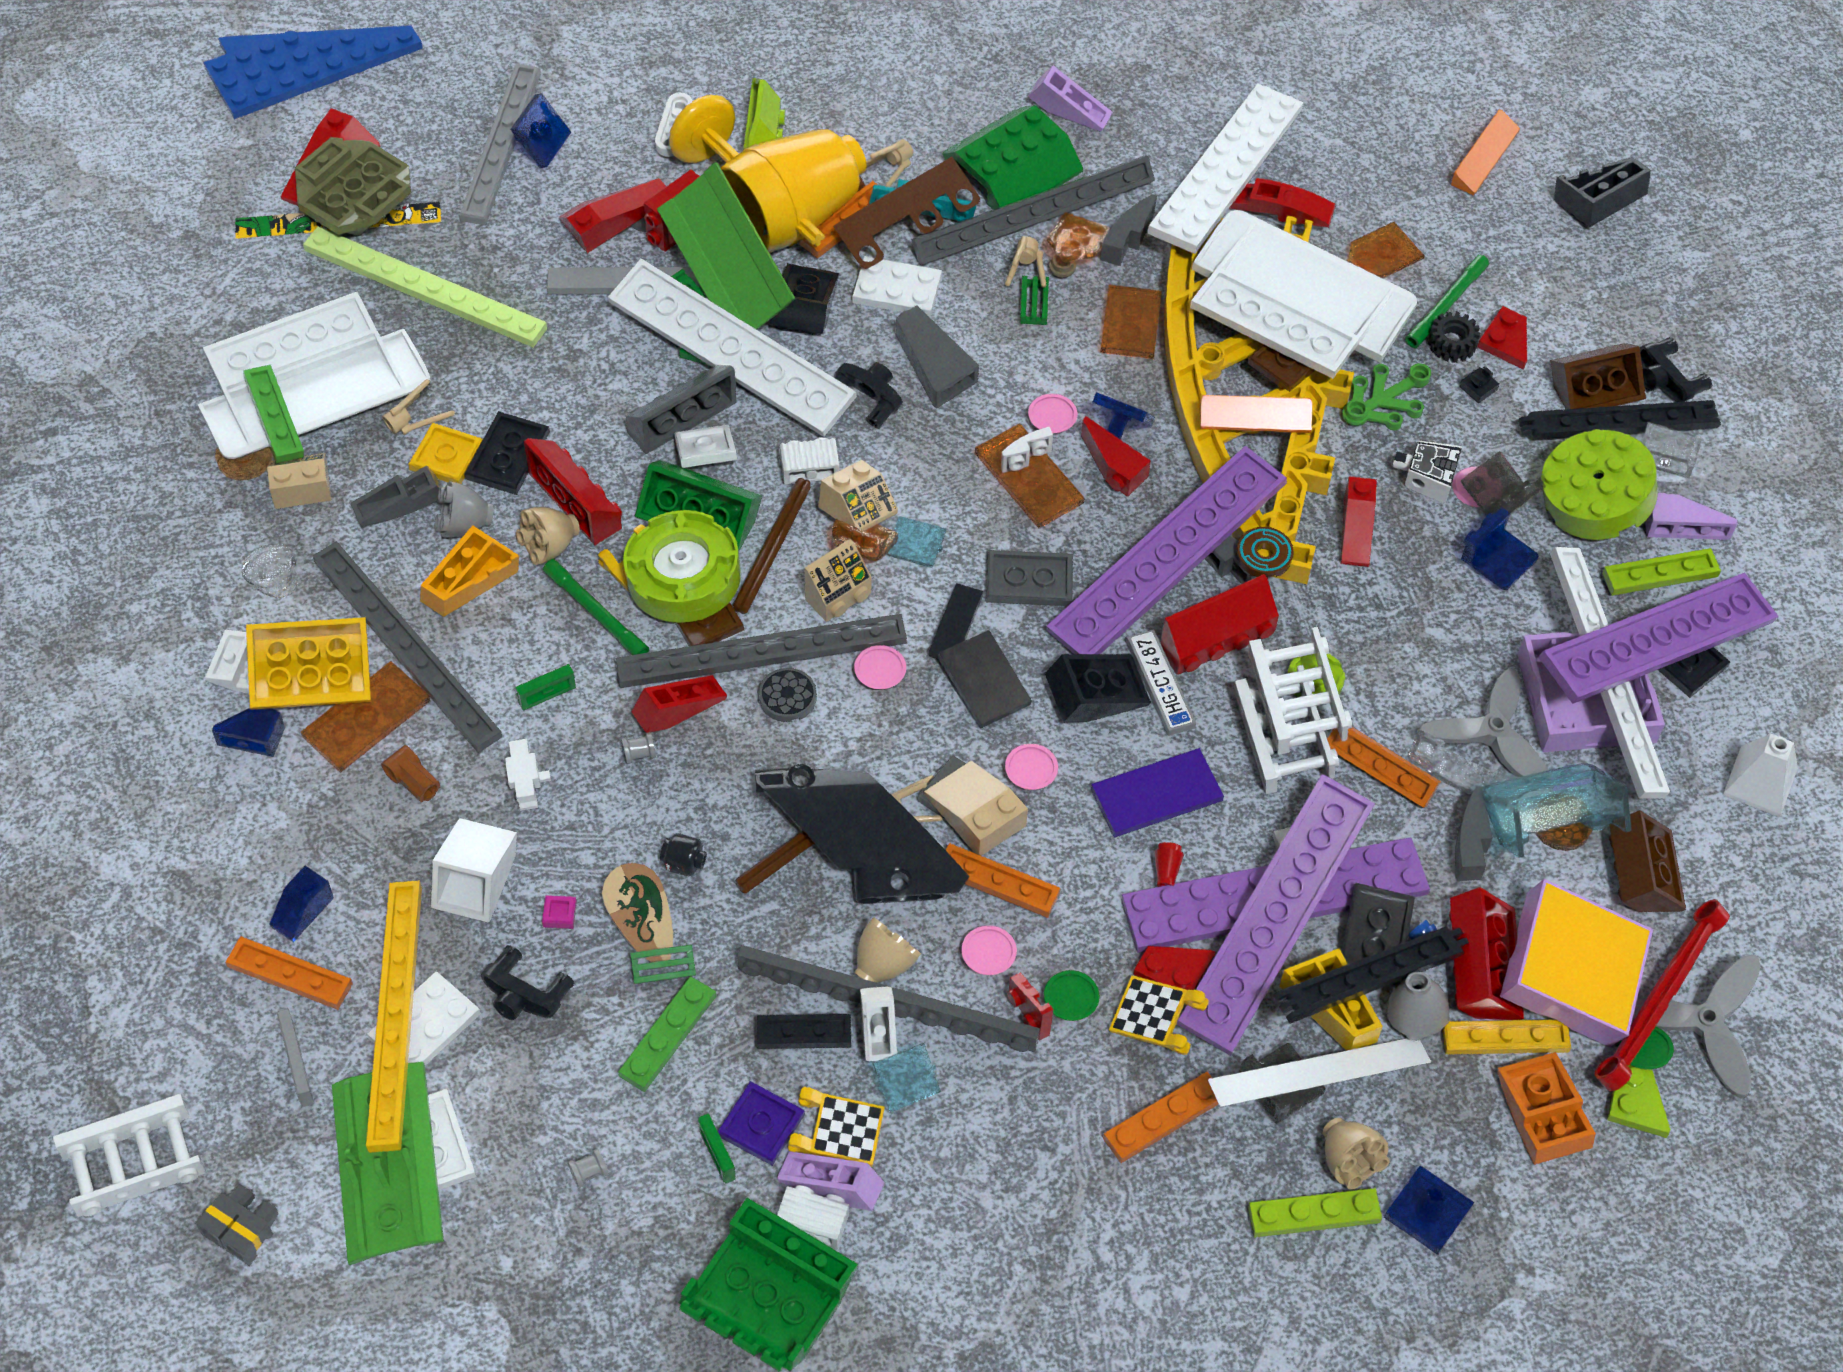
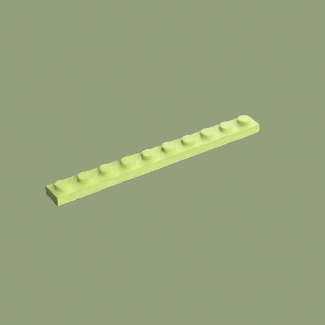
M319 226L303 244L304 250L308 253L533 348L547 330V323Z

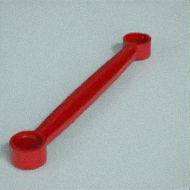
M1709 900L1695 911L1693 919L1696 925L1647 997L1631 1024L1629 1036L1621 1041L1613 1056L1606 1058L1597 1066L1595 1077L1608 1091H1616L1630 1080L1632 1070L1628 1066L1667 1010L1669 1002L1677 994L1710 935L1720 930L1728 922L1730 914L1718 900Z

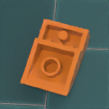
M1556 1052L1498 1068V1076L1509 1110L1534 1165L1593 1148L1596 1133L1582 1110L1583 1099Z

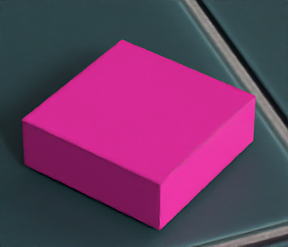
M546 895L542 919L543 927L574 929L576 897Z

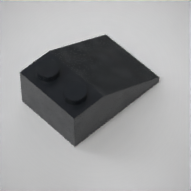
M787 263L782 276L795 299L774 316L770 324L777 325L784 330L793 328L803 330L811 335L823 334L828 322L839 273Z
M1062 654L1044 673L1063 723L1090 722L1146 707L1151 703L1132 654Z

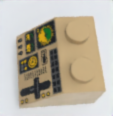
M326 453L307 455L276 463L275 460L269 461L267 466L269 489L275 509L332 500Z
M863 460L821 480L818 507L857 535L898 513V508L882 474Z
M851 539L805 567V600L825 622L843 615L847 608L857 602H863L871 594V575Z

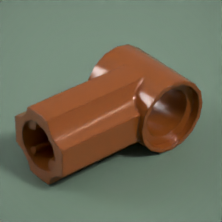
M407 745L402 746L381 763L382 769L394 783H401L420 802L431 800L440 788L439 781L421 765L418 756Z

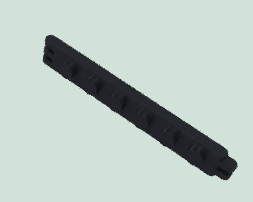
M1713 400L1533 411L1528 416L1518 419L1521 434L1523 436H1533L1535 440L1570 438L1595 429L1635 434L1713 429L1721 426Z
M1443 927L1280 990L1273 995L1276 1003L1288 1000L1282 1003L1279 1008L1282 1013L1294 1010L1286 1016L1289 1023H1294L1403 980L1413 972H1423L1454 960L1464 954L1462 947L1468 944L1469 941L1467 938L1456 940L1464 934L1461 928L1450 931L1448 927Z

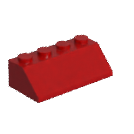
M528 438L524 441L529 475L566 515L573 514L576 517L579 529L594 546L622 529V511L618 504L614 501L610 502L606 498L602 487L597 483L593 484L586 470L573 462L570 453L565 448L561 449L554 441Z
M1263 574L1165 618L1160 644L1176 675L1186 671L1192 672L1203 663L1210 660H1219L1232 650L1245 648L1249 645V641L1268 638L1276 631L1279 614L1268 578Z
M1481 887L1451 897L1449 918L1452 923V930L1461 928L1464 933L1456 940L1467 938L1469 941L1468 944L1462 947L1464 954L1454 959L1453 973L1456 981L1455 1002L1457 1008L1475 1019H1524L1523 1007L1500 997L1509 960L1515 951L1518 940L1515 908Z

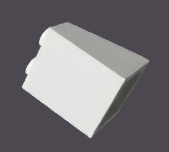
M459 818L433 859L431 908L489 923L515 859L517 832Z

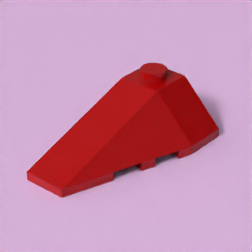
M331 108L316 127L297 165L331 137L342 138L343 141H370L380 147V143L354 116ZM294 169L281 194V200L298 206Z
M660 178L582 202L559 216V220L582 248L589 253L645 216L644 202L667 186Z

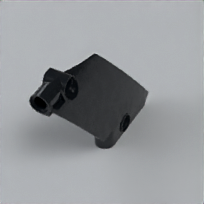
M796 764L791 768L755 770L757 797H771L839 870L854 872L857 903L876 904L937 900L943 898L945 894L959 893L970 878L936 839L869 773L811 769L805 764ZM796 776H804L809 781L806 785L798 786L794 784L793 779ZM901 878L906 881L908 886L905 889L897 890L891 885V882L894 879Z

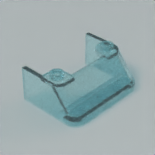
M1573 764L1489 784L1482 788L1483 799L1499 844L1518 858L1524 857L1523 847L1530 840L1529 834L1578 822L1589 826L1591 830H1602L1607 828V825L1614 824L1625 832L1632 831L1627 785L1593 764Z

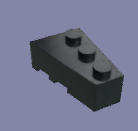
M1634 157L1604 164L1602 169L1596 171L1581 170L1579 175L1566 178L1565 175L1557 176L1554 201L1591 227L1647 195L1651 170Z

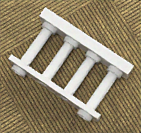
M1318 627L1312 628L1311 643L1274 651L1263 649L1261 639L1249 641L1250 662L1278 755L1290 752V741L1294 740V737L1337 728L1341 741H1346L1348 729L1352 728L1350 713L1343 710L1326 655L1329 654L1327 639L1320 636ZM1315 654L1318 664L1316 668L1278 676L1276 673L1271 674L1269 669L1273 662ZM1321 678L1323 680L1326 692L1289 700L1278 699L1276 691L1279 690V687ZM1330 703L1334 716L1296 725L1286 723L1284 715H1287L1289 711Z
M1303 665L1297 666V671L1304 670ZM1246 678L1235 681V697L1265 794L1277 792V780H1281V776L1325 766L1328 777L1331 779L1335 778V767L1339 766V759L1336 750L1330 749L1325 731L1294 737V740L1290 741V747L1317 741L1321 755L1280 765L1277 762L1273 763L1270 755L1274 754L1273 751H1277L1274 740H1271L1270 737L1265 738L1263 730H1266V726H1269L1266 714L1263 715L1262 712L1257 713L1255 705L1262 701L1260 692L1254 688L1249 689ZM1311 680L1279 687V690L1276 691L1277 696L1281 697L1301 692L1302 697L1313 695L1312 692H1315L1314 682ZM1316 706L1289 711L1287 715H1284L1285 722L1309 717L1310 721L1320 720Z
M181 1094L53 1136L56 1149L62 1159H72L81 1195L69 1199L78 1217L96 1215L103 1208L179 1182H192L199 1175L206 1173L199 1156L190 1158L180 1123L182 1120L190 1118ZM165 1126L168 1128L177 1163L158 1169L148 1134L152 1130ZM134 1137L136 1138L145 1174L126 1180L117 1144L119 1141ZM104 1148L113 1184L94 1191L85 1155L87 1152Z

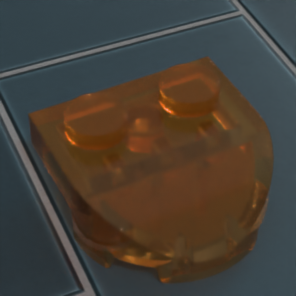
M836 519L833 523L831 543L838 547L851 539L862 558L877 561L882 559L898 542V532L878 524L864 531Z

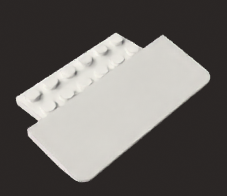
M1241 210L1231 211L1224 217L1194 260L1192 266L1193 271L1208 277V280L1191 300L1190 308L1332 379L1354 350L1381 363L1417 304V299L1413 293Z
M354 292L203 347L205 356L224 395L200 403L198 407L221 455L227 459H236L270 446L246 385L243 370L271 364L298 435L408 395L424 380L428 379L430 381V374L405 329L380 337L358 292Z

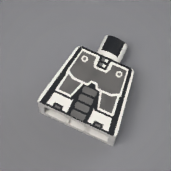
M1419 441L1416 444L1413 455L1397 451L1392 467L1408 471L1405 482L1407 488L1446 504L1462 447Z

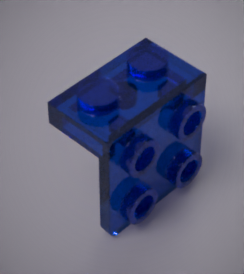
M1503 507L1494 515L1489 513L1477 531L1471 530L1463 541L1465 548L1461 560L1502 590H1508L1537 562L1539 555L1505 530L1511 513Z

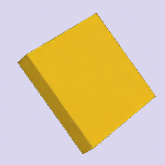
M432 422L408 464L409 470L416 472L427 465L439 480L462 484L465 479L464 474L483 439Z

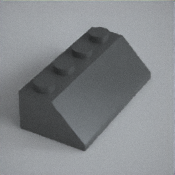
M716 365L709 370L702 371L698 376L686 383L679 384L668 393L657 396L652 402L643 407L634 409L625 416L627 433L641 450L647 454L674 439L675 432L688 431L736 404L735 369L732 365Z

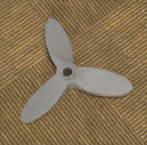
M1513 668L1505 670L1492 688L1485 717L1450 718L1430 721L1422 725L1418 732L1422 738L1435 742L1484 743L1491 746L1500 762L1529 787L1536 790H1546L1550 785V772L1539 754L1526 739L1510 728L1509 721L1517 708L1521 688L1519 674Z
M1756 955L1744 956L1732 964L1715 983L1706 1003L1698 1006L1670 1001L1667 1010L1656 1025L1660 1029L1690 1031L1701 1036L1707 1058L1720 1081L1732 1094L1743 1098L1748 1095L1751 1089V1073L1737 1039L1724 1024V1021L1741 1006L1757 980L1760 971V961ZM1638 999L1636 1001L1632 1021H1634L1646 999Z

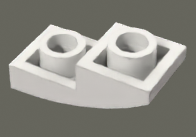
M1050 427L1031 432L1014 441L1003 450L1001 457L1002 473L1018 471L1024 467H1029V458L1031 456H1041L1052 452L1053 433Z

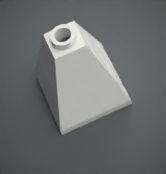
M1768 734L1741 746L1723 795L1780 817L1798 769L1794 742L1784 737Z

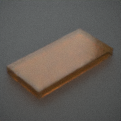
M1019 423L975 447V454L1034 524L1041 528L1084 504L1085 498L1046 453L1041 456H1031L1029 458V467H1024L1018 471L1002 473V451L1014 441L1029 434Z
M392 661L370 677L371 702L335 704L301 731L302 737L340 773L431 701L430 696Z

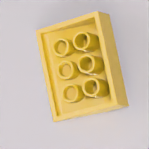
M366 617L246 625L250 710L371 702Z

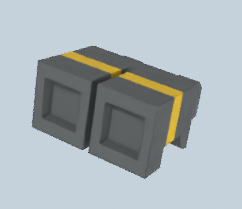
M239 1184L228 1196L221 1192L195 1223L203 1236L250 1266L257 1257L256 1251L265 1239L272 1237L273 1232L270 1227L279 1213L275 1206L264 1200L254 1212L248 1210L247 1207L255 1199V1196L249 1189Z

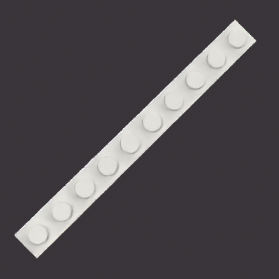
M1555 547L1550 555L1579 635L1582 636L1608 626L1581 549ZM1628 681L1601 692L1638 798H1665L1670 793L1630 682Z

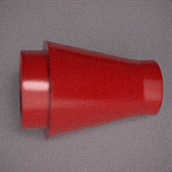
M1162 842L1158 844V849L1154 851L1157 887L1174 886L1184 853L1182 852L1181 845L1172 842Z

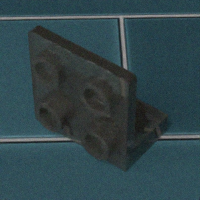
M1500 451L1461 480V484L1492 525L1511 515L1546 487L1541 478H1538L1531 484L1528 480L1523 482Z
M1286 1043L1259 1061L1253 1054L1243 1059L1239 1073L1303 1059L1290 1043ZM1322 1085L1256 1100L1273 1122L1278 1124L1322 1096L1326 1089Z

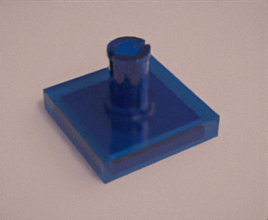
M543 93L534 95L510 129L516 141L522 144L539 168L548 167L571 134L570 129Z
M1096 392L1092 401L1100 408L1111 412L1113 417L1107 431L1120 440L1128 421L1131 422L1133 420L1152 427L1155 420L1154 416L1144 410Z
M1420 1165L1386 1211L1384 1218L1439 1255L1475 1202Z

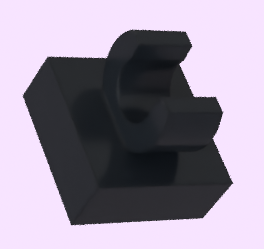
M1484 366L1483 368L1479 367L1462 379L1459 387L1479 404L1498 390L1499 383L1492 378L1493 372Z

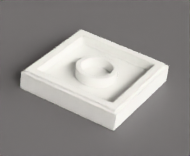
M729 425L674 433L682 468L737 460Z

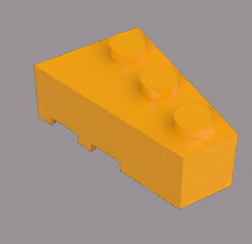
M472 525L421 584L420 602L445 617L516 574L519 569V555Z

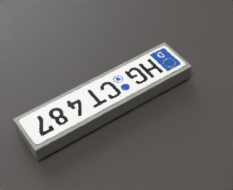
M1154 629L1128 636L1126 643L1168 736L1196 728V721Z

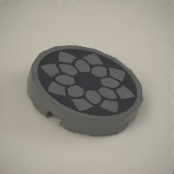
M794 668L775 670L762 680L759 687L761 708L773 720L792 722L794 719H803L814 709L816 704V685L812 678L802 670Z

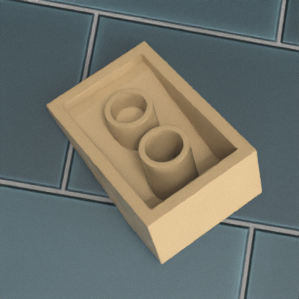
M973 761L968 762L924 791V795L973 852L978 855H984L1026 827L1028 808L1007 785Z

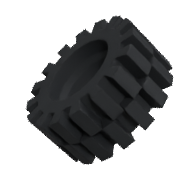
M1451 311L1446 312V316L1443 313L1439 315L1438 319L1434 320L1429 335L1428 344L1431 345L1430 350L1432 353L1437 351L1435 356L1440 358L1443 355L1444 361L1447 362L1449 358H1453V363H1457L1458 358L1462 362L1466 361L1467 357L1471 358L1476 351L1480 337L1479 325H1475L1476 321L1474 319L1469 321V315L1467 314L1461 317L1460 312L1457 311L1455 315H1452ZM1454 333L1461 336L1464 340H1451L1445 334Z

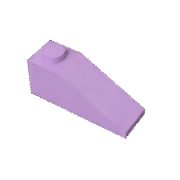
M1055 66L1048 69L1037 80L1028 96L1047 112L1100 132L1104 129L1112 114L1111 110Z
M1658 493L1654 510L1645 521L1647 537L1731 540L1738 524L1737 519L1680 495Z
M789 1151L777 1177L780 1183L794 1188L797 1185L806 1186L812 1189L815 1195L826 1197L828 1194L837 1195L843 1198L845 1203L849 1204L851 1208L873 1211L884 1185V1181L868 1163Z

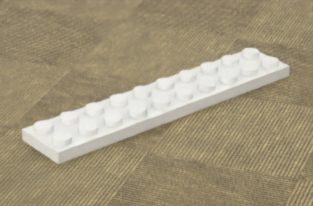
M1257 84L1150 223L1147 234L1195 254L1301 112L1303 102L1272 90L1267 86Z
M643 259L636 263L608 296L609 303L711 367L716 365H732L735 369V382L823 437L857 397L856 391Z

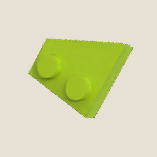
M1629 1065L1628 1067L1632 1070V1076L1623 1087L1613 1091L1607 1121L1667 1138L1671 1129L1653 1070L1639 1069Z

